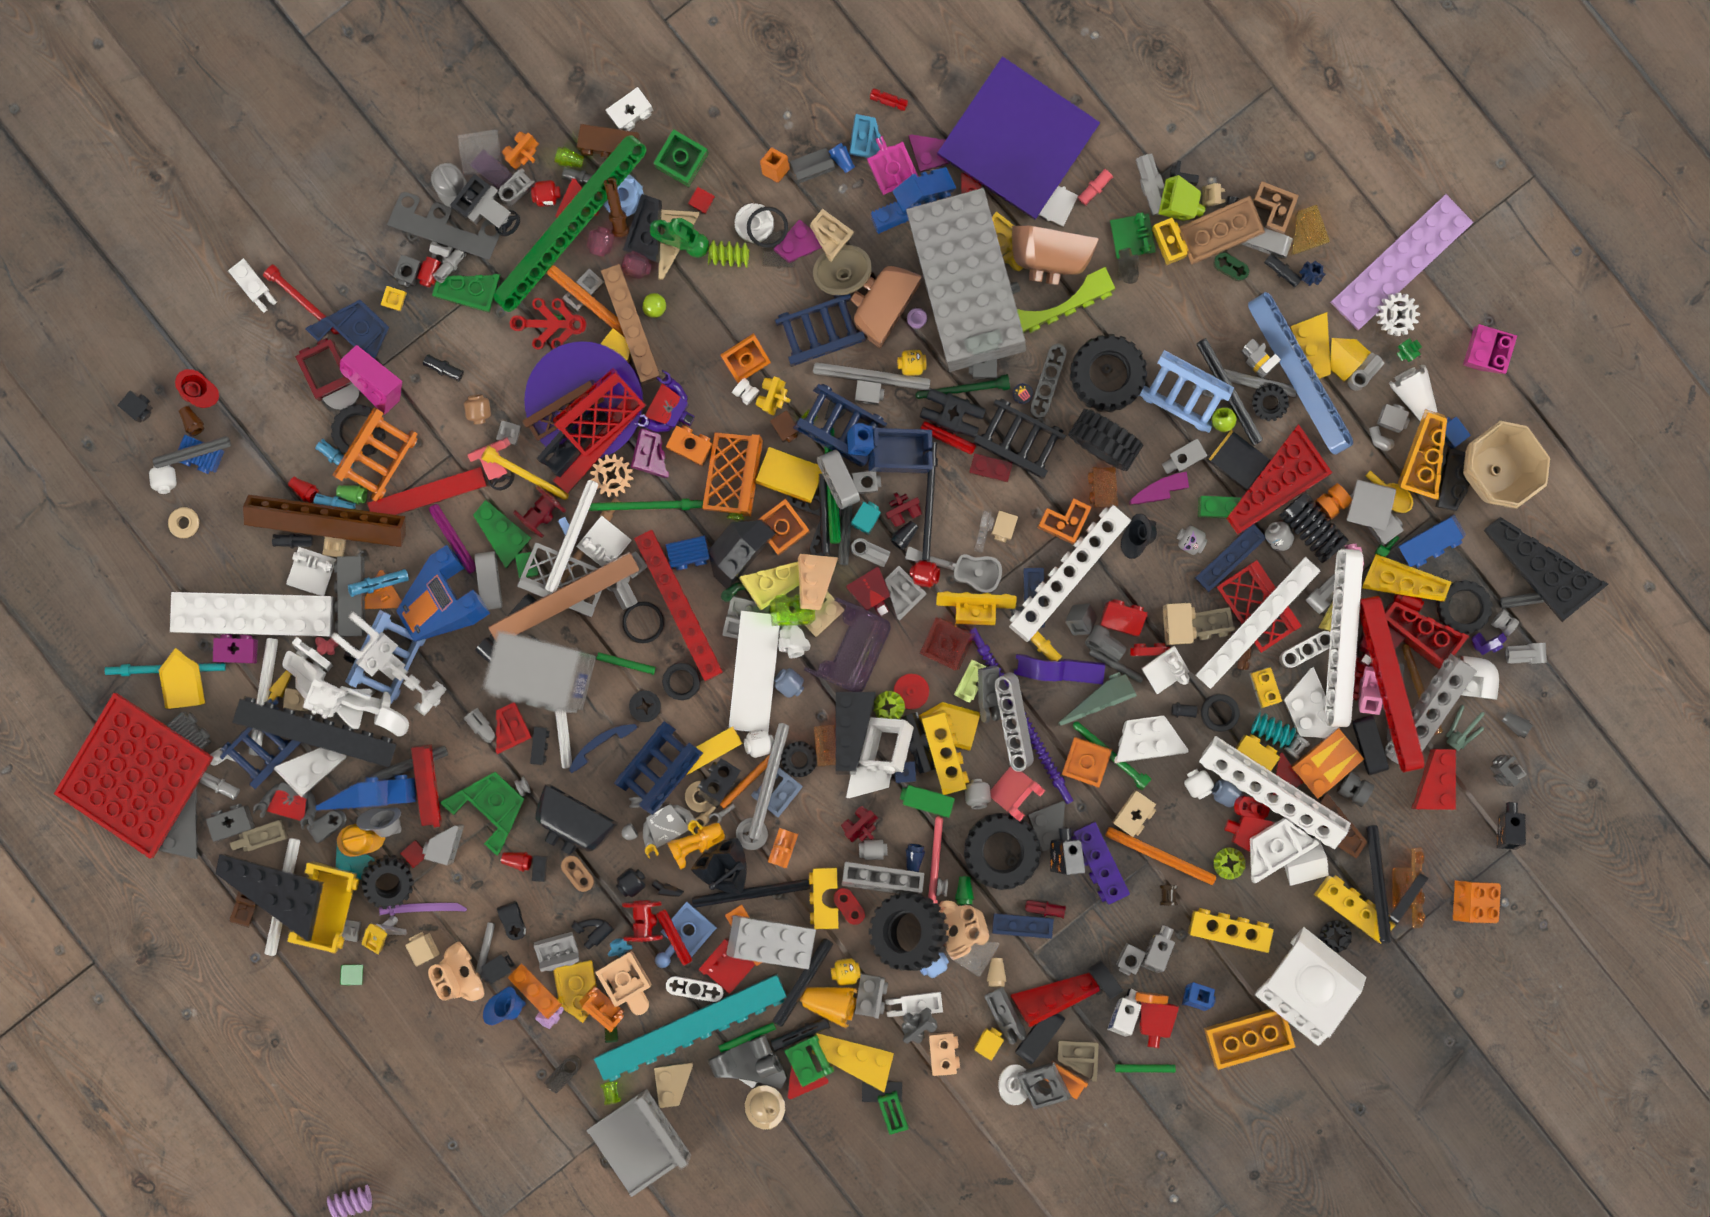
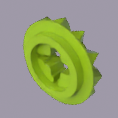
M885 691L879 694L874 701L873 710L877 718L899 720L904 713L905 704L898 693ZM887 701L889 704L896 705L890 709V713L888 710L882 709V707L887 705Z
M1224 848L1214 858V869L1224 879H1235L1241 876L1246 868L1243 854L1235 848ZM1227 855L1231 861H1238L1232 866L1233 872H1231L1229 867L1222 866L1228 861Z

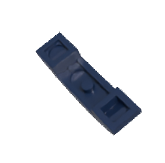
M637 724L623 725L601 733L583 747L575 757L569 771L574 773L590 761L586 754L616 733L620 739H623L639 727Z

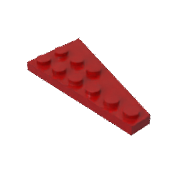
M1299 424L1226 518L1237 535L1332 474V471Z

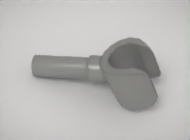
M732 803L720 812L712 813L709 819L715 815L718 817V822L716 823H720L722 817L735 808L734 804Z

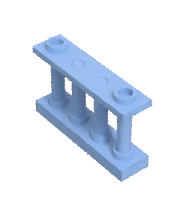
M1164 350L1158 360V364L1161 366L1160 371L1151 387L1144 386L1139 396L1144 401L1154 403L1195 425L1198 430L1210 433L1213 425L1209 419L1221 399L1229 400L1234 387ZM1168 371H1173L1178 374L1179 378L1168 397L1159 394L1157 390ZM1189 380L1196 384V388L1184 407L1174 401L1185 381ZM1203 390H1208L1213 393L1214 397L1203 416H1200L1193 412L1192 409Z
M379 610L371 627L378 634L389 629L412 640L406 628L391 622V619H389L391 615ZM369 634L367 635L360 651L370 641L371 638ZM426 639L417 642L412 641L408 651L399 647L393 651V654L404 658L402 662L405 664L403 668L408 671L419 646H423ZM356 659L345 682L355 688L357 684L363 683L380 692H389L392 704L393 700H396L401 690L399 688L403 679L400 681L395 677L390 687L365 676V673H363L364 669L356 664L358 660Z

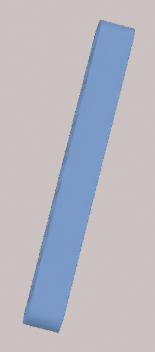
M1267 292L1254 298L1248 303L1249 310L1274 354L1281 359L1279 363L1328 449L1337 455L1353 445L1351 434L1274 299Z

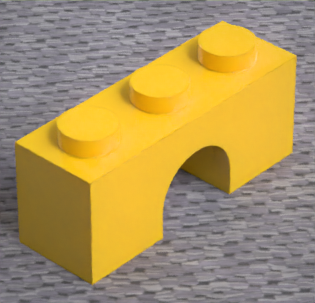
M837 867L813 868V872H809V884H813L814 891L810 892V904H814V912H810V924H814V929H838V907H828L822 901V895L827 889L838 888Z

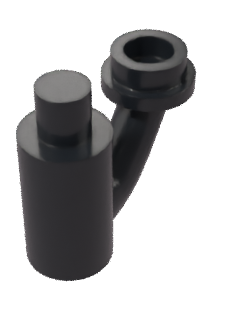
M597 918L580 922L574 920L571 925L578 934L584 932L585 927H596L587 936L588 940L584 943L588 950L594 945L598 946L614 930L606 920Z

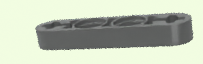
M1054 344L1048 351L1030 407V413L1034 418L1041 419L1045 417L1049 410L1066 357V349L1061 344ZM1057 348L1063 354V356L1058 357L1056 362L1060 363V366L1055 363H1048L1049 359L1053 361L1055 354L1052 351H1056ZM1048 367H1054L1057 370L1055 377H1048L1046 375ZM1041 386H1049L1051 393L1048 396L1041 395L1039 391ZM1036 397L1048 400V403L1043 402L1042 409L1045 411L1039 415L1036 414L1034 407H1038L1040 400H1036Z

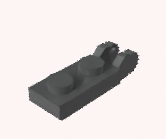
M998 666L978 669V699L980 717L983 723H988L990 720L989 707H991L992 719L994 721L1000 720V710L995 690V681L999 678Z
M1001 987L984 995L1007 1041L1010 1044H1014L1017 1042V1037L1020 1040L1026 1039L1027 1033L1025 1028L1020 1024L1021 1022L1004 988Z

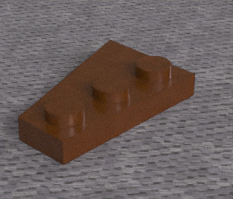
M1326 792L1319 803L1350 822ZM1351 823L1348 833L1337 847L1357 858L1367 841Z

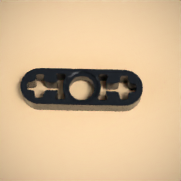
M1421 872L1389 916L1390 922L1395 926L1399 923L1428 880V877Z

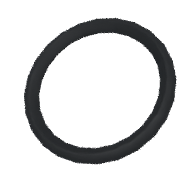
M766 206L755 210L747 222L749 238L753 243L764 248L780 244L788 232V221L785 215L774 207ZM762 211H773L779 214L784 222L782 236L773 243H761L751 233V222Z
M643 601L636 603L625 611L622 625L625 634L631 640L637 643H649L657 639L662 633L664 617L656 605ZM649 606L658 613L660 627L651 638L638 639L628 631L627 617L635 607Z

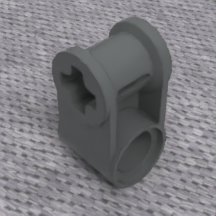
M331 811L313 821V830L309 829V825L306 828L318 844L346 824L347 817L343 811ZM335 816H338L339 818L337 820V823H333L332 821L335 819Z

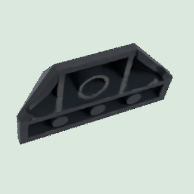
M762 519L731 522L708 550L714 578L726 589L732 586L776 532Z

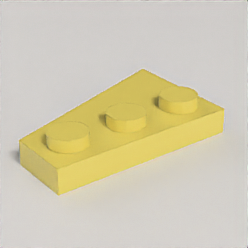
M798 562L740 576L739 579L759 609L763 610L799 586Z

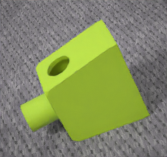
M1179 175L1166 179L1158 214L1181 221L1195 218L1196 215L1202 216L1205 212V206L1199 203L1201 197L1200 190Z

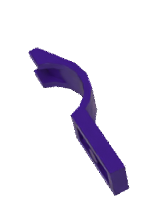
M1016 654V659L1019 660L1018 669H1014L1015 675L1042 681L1066 680L1103 684L1105 663L1069 659L1047 661L1035 659L1028 655Z

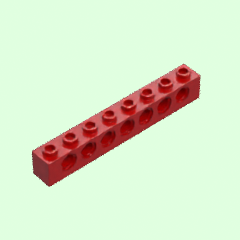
M650 530L634 538L704 681L724 673L654 531Z

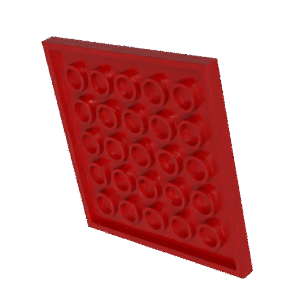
M113 693L54 792V795L152 859L214 757L118 693Z

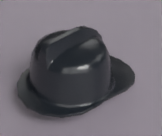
M1136 514L1132 517L1121 539V550L1125 557L1129 559L1139 557L1146 546L1154 542L1157 536V522L1149 520L1144 514Z

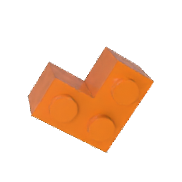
M1073 499L1065 516L1047 508L1037 528L1074 544L1091 510V506Z

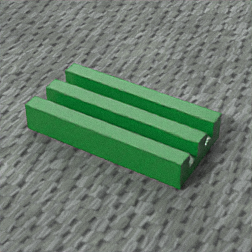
M894 1091L893 1094L887 1093L885 1096H877L889 1135L908 1130V1124L897 1091ZM891 1099L895 1100L903 1126L901 1127L899 1125ZM884 1101L888 1103L896 1127L892 1129Z

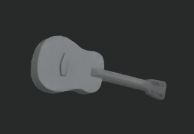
M908 547L905 559L915 562L922 560V552ZM963 554L954 563L930 556L929 562H934L939 567L954 570L955 581L968 584L979 593L993 592L1001 580L1002 566L993 557L975 558Z

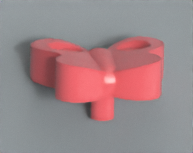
M322 637L315 639L317 652L320 655L325 653L328 655L335 654L334 649L339 645L335 640L330 638L326 641Z

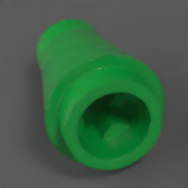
M969 876L959 877L955 896L957 905H973L974 895L971 877Z

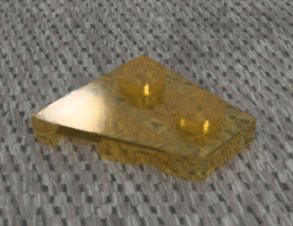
M1317 205L1297 212L1292 255L1330 242Z

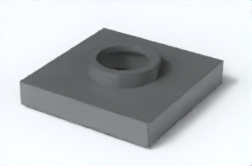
M1054 1062L1019 1072L1017 1075L1034 1109L1066 1101L1071 1097ZM1043 1079L1049 1080L1048 1083L1051 1088H1043L1039 1081Z

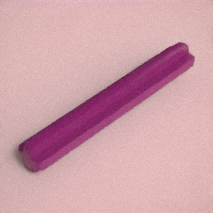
M434 504L429 507V512L469 574L475 572V562L439 505Z

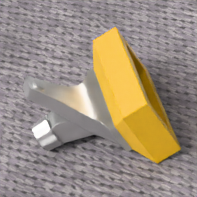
M392 915L381 925L370 923L365 931L362 945L379 955L388 935H406L407 932L406 929L393 927L396 925L398 918Z

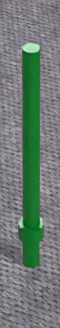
M685 498L681 499V501L591 503L588 511L690 510V508H703L704 500Z

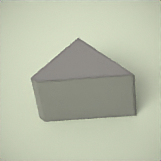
M1515 765L1510 769L1518 779L1527 775L1520 765Z

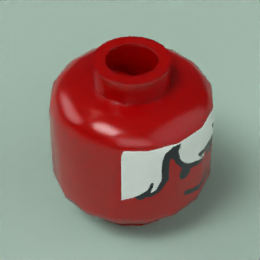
M552 180L537 181L534 187H531L533 203L536 202L539 207L554 206L557 203V199L561 198L560 187H556L555 182Z

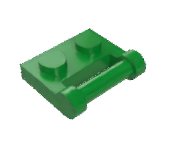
M817 1035L785 1050L802 1087L835 1071L833 1066L829 1065L818 1042L819 1038ZM809 1045L812 1046L823 1069L819 1072L806 1049Z

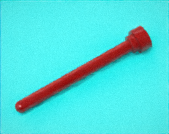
M274 264L266 269L263 276L268 281L276 282L319 321L326 317L281 277L280 270ZM334 327L330 330L335 335L339 334Z

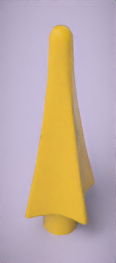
M286 670L269 689L272 693L268 699L283 698L292 676L289 671Z

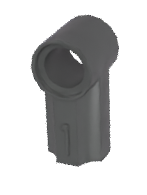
M1094 625L1085 641V645L1093 651H1101L1118 662L1124 655L1127 647L1111 637L1105 627Z

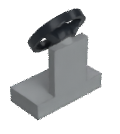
M491 186L468 215V218L477 225L481 218L484 217L495 225L498 234L509 236L519 227L520 216L513 210L508 211L495 201L499 196V191ZM516 220L514 227L507 232V228Z

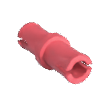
M1104 169L1094 181L1088 183L1089 186L1077 197L1078 200L1087 206L1097 193L1100 194L1102 192L1101 189L1113 178L1112 174Z

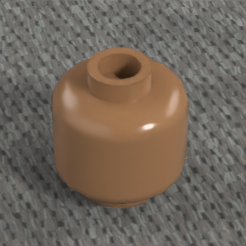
M483 394L468 396V400L464 402L466 419L473 421L474 424L486 423L485 419L491 416L489 399L484 397Z

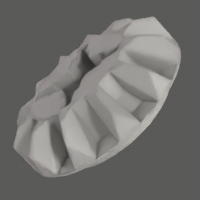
M753 818L743 820L736 830V838H738L742 847L748 850L762 847L768 837L765 824H763L759 840L753 839V843H751L748 835L743 834L750 831Z

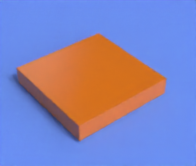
M1074 737L1062 775L1100 787L1112 749Z

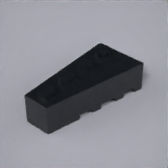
M836 692V775H856L876 692Z

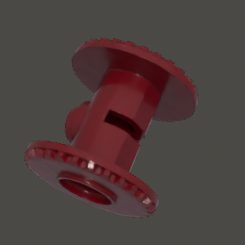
M537 485L535 488L542 496L534 503L535 506L531 507L524 516L516 510L513 513L528 529L543 538L544 535L537 529L540 524H548L552 520V511L556 507L563 513L566 512V509L551 494Z

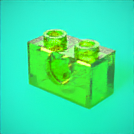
M800 594L788 598L787 595H778L769 603L772 626L810 625L816 620L815 610L800 608ZM789 606H793L796 613H792L789 610Z

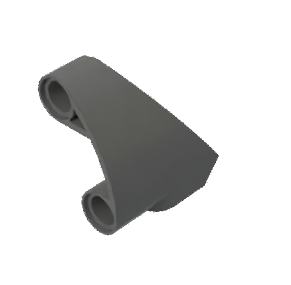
M765 1035L729 1049L708 1060L713 1075L717 1078L749 1080L780 1089L783 1088L788 1078L779 1057L773 1054Z

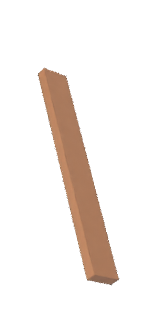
M628 552L488 626L495 640L497 639L498 631L516 636L639 571V567L631 553Z

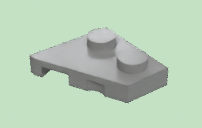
M900 566L885 579L897 619L900 621L927 593L919 585L914 584L913 579Z

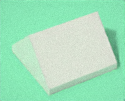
M1315 837L1313 839L1317 840L1319 845L1284 866L1290 886L1329 876L1327 856L1318 838Z

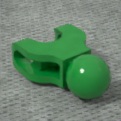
M673 218L670 223L665 220H654L650 225V234L653 238L666 245L686 250L692 257H703L709 250L708 238L696 231L694 225L683 218ZM658 226L665 229L664 234L658 232Z

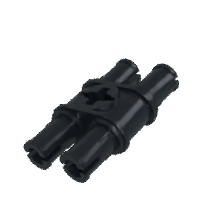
M930 388L926 399L941 404L943 409L937 412L923 407L919 418L935 423L937 428L952 431L953 434H958L959 432L975 438L979 427L964 422L962 417L968 414L982 420L986 409L970 403V400L967 398L963 399L952 395L951 392L946 394ZM953 407H955V412L957 413V416H953L952 419H950V414L948 413V410H952Z

